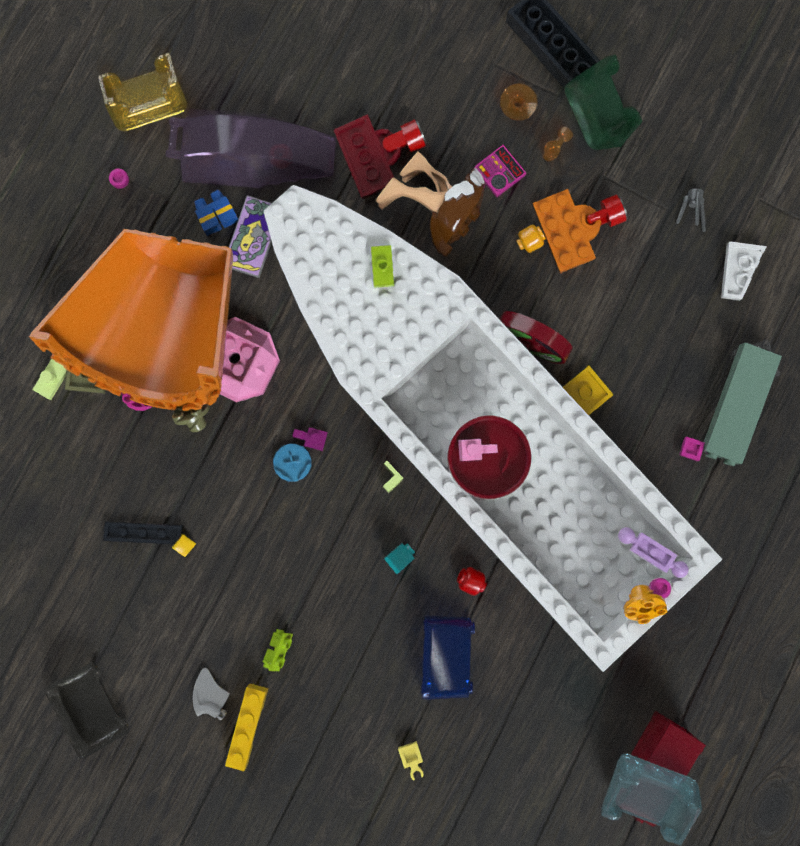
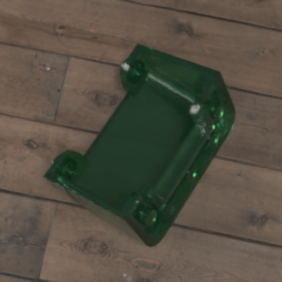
M616 54L603 58L565 86V94L589 147L594 150L621 147L643 122L638 110L633 107H623L611 75L616 74L620 68Z

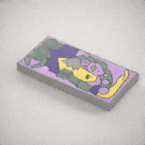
M246 196L229 245L233 252L232 270L260 278L272 243L264 210L272 203Z

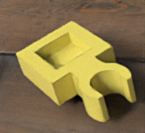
M417 741L398 747L404 769L407 767L411 768L410 775L412 780H415L413 775L415 771H419L421 777H423V770L418 765L423 762Z

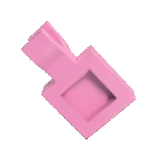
M481 439L459 440L460 461L482 460L483 453H498L497 444L481 445Z

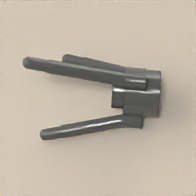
M690 189L688 196H684L683 204L676 220L677 224L680 223L688 203L689 207L695 208V225H699L700 212L702 232L706 231L703 190Z

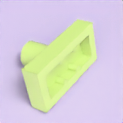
M51 359L45 370L41 372L40 378L32 390L52 400L67 375V369Z

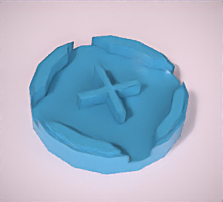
M298 444L282 446L273 458L275 472L281 479L289 482L303 479L311 469L309 452Z

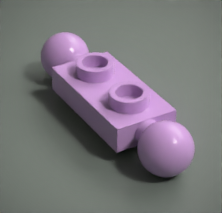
M628 527L622 528L619 531L618 538L622 543L633 544L630 551L661 571L667 573L669 568H671L673 575L678 578H683L688 574L689 568L685 562L674 561L677 554L640 532L636 537L634 531Z

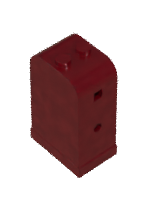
M655 710L648 726L613 784L611 797L616 802L615 806L625 813L628 811L633 814L632 817L640 823L645 822L652 827L656 826L706 745L691 732Z

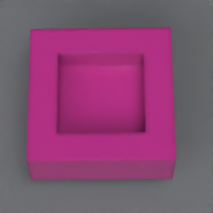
M685 437L679 455L700 461L705 443Z

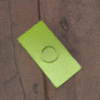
M391 245L372 246L374 288L394 287Z

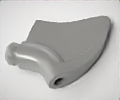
M208 668L201 670L194 685V710L197 716L209 714L214 718L217 717L219 720H223L227 712L222 708L230 693L217 684Z

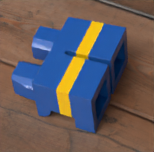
M220 190L210 194L214 202L208 205L204 198L195 201L197 209L195 212L207 236L222 230L215 212L224 228L238 222V217L231 204Z

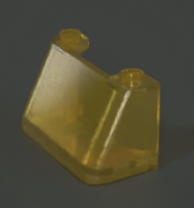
M170 53L160 55L155 59L156 71L123 82L115 73H106L98 76L104 104L117 129L128 131L186 110L187 101Z

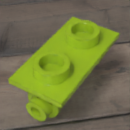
M280 629L273 633L269 645L275 647V649H267L263 660V667L268 668L269 671H280L285 662L286 652L292 643V633H284Z

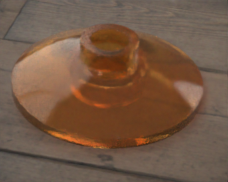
M513 84L503 91L500 106L503 113L510 119L525 120L535 112L537 96L529 86ZM518 102L521 104V106L517 107L515 106V103Z

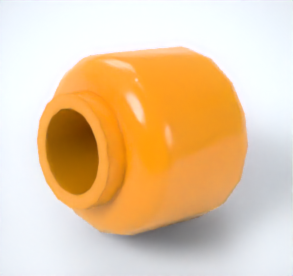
M530 225L518 233L519 239L516 241L521 250L525 249L528 253H531L544 245L543 240L546 238L539 226Z

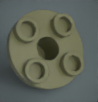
M204 404L199 410L189 409V411H183L182 406H177L172 415L175 424H187L189 431L199 432L206 427L207 423L203 416L209 411L210 406Z

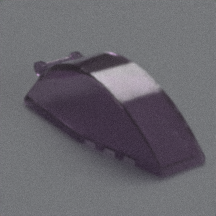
M190 108L185 119L169 118V125H171L169 146L165 156L181 159L183 182L260 188L263 187L262 185L268 184L278 185L281 182H296L299 179L305 178L315 179L333 176L336 138L314 129L265 114ZM178 127H183L181 151L176 150Z

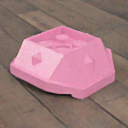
M237 317L231 318L227 322L220 395L235 402H240L264 394L280 359L269 332ZM233 355H240L238 363H231Z

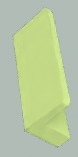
M386 461L384 467L393 477L383 488L390 493L403 480V477Z

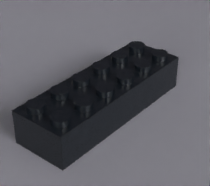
M521 0L508 11L505 22L577 104L606 80L610 71L547 0Z

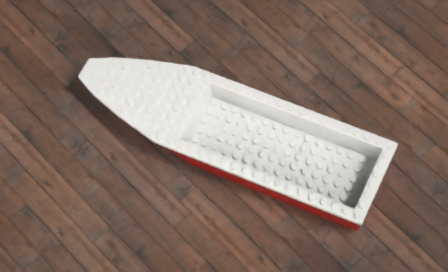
M292 185L264 210L278 261L300 311L340 385L602 672L663 616L660 615L650 619L651 621L647 624H639L638 621L628 619L624 614L623 607L630 600L629 594H631L632 588L637 585L649 586L650 582L655 578L666 579L671 585V593L665 598L668 611L722 560L458 275L386 228L335 200ZM391 245L394 287L374 288L371 247ZM498 416L505 418L518 426L529 442L531 449L529 473L521 486L507 496L496 499L474 497L463 491L450 474L447 462L450 442L462 425L477 417ZM628 527L634 531L636 537L640 532L677 554L674 561L685 562L689 568L688 574L683 578H678L673 575L671 568H669L667 573L661 571L630 551L633 544L622 543L618 538L619 531L622 528Z

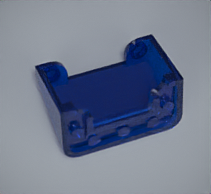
M424 615L422 699L469 698V694H473V682H470L471 634H475V622H471L470 617Z

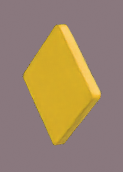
M182 535L172 548L186 557L196 543Z

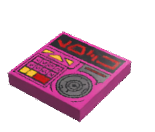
M504 145L474 167L482 174L485 184L496 197L526 176L524 169Z

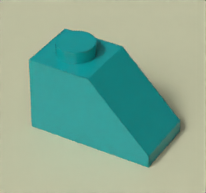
M401 543L384 559L394 572L398 574L415 559L413 557L415 552L409 544L404 546Z

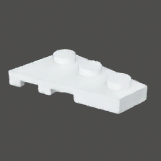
M730 241L727 243L721 298L739 301L743 298L751 277L767 246Z

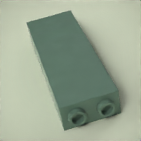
M748 343L739 345L704 439L705 444L702 452L706 453V457L715 460L717 457L724 460L723 463L730 466L743 463L782 356Z

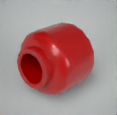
M473 567L462 569L457 577L459 589L472 596L477 595L479 592L482 593L487 586L485 574Z

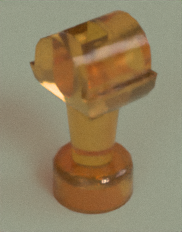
M562 126L557 133L558 137L554 141L546 143L543 152V158L546 161L550 162L555 158L557 159L560 147L564 141L568 142L573 137V133L568 128Z

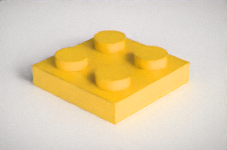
M590 366L563 386V389L588 415L613 396L612 392Z

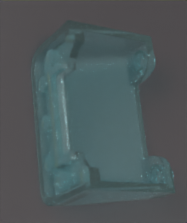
M622 754L617 762L604 798L601 816L610 820H619L623 812L660 826L661 834L666 841L681 846L702 811L699 786L688 776L635 756Z

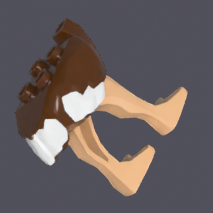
M417 152L401 171L402 181L406 183L419 173H426L435 183L437 192H433L426 187H408L393 177L378 196L376 202L379 204L378 207L384 209L395 199L404 196L428 208L432 212L430 220L432 243L437 252L447 258L453 249L449 244L459 240L461 236L465 237L470 229L468 227L472 220L475 222L481 214L479 210L484 195L485 182L482 174L474 168L471 170V173L466 175L465 181L452 187L446 176L435 170L426 158Z

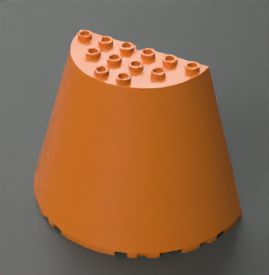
M124 229L31 332L29 337L43 352L49 350L52 353L51 359L63 365L65 369L76 376L82 373L89 377L88 381L96 382L95 386L108 390L117 396H120L121 393L125 395L127 393L131 396L129 400L168 410H176L177 406H182L183 411H189V409L199 410L204 404L212 405L219 397L222 387L233 267L232 248L211 245L206 242H195L190 239H182L181 242H178L173 236H162L156 233Z

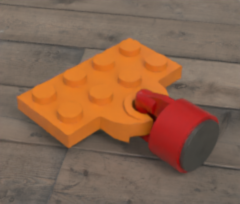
M568 189L533 203L534 210L560 273L596 259L589 241L597 236L601 225L607 223L609 227H613L626 221L627 212L620 196L614 195L601 200L602 209L599 211L587 205L575 206Z

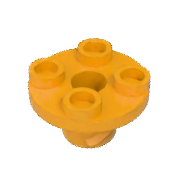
M637 585L632 588L631 594H629L630 600L623 607L624 614L628 619L638 621L639 624H647L651 621L650 619L667 613L666 601L662 596L652 594L654 590H651L649 586Z

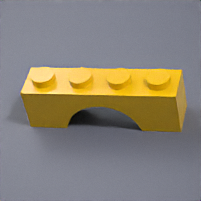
M249 684L246 687L227 756L226 767L245 771L268 688Z

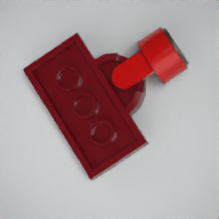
M367 114L334 129L362 199L383 191L394 177L390 167L399 159L401 148L409 146L412 153L426 146L427 142L418 121L414 119L401 125L402 130L393 134L388 129L375 131Z

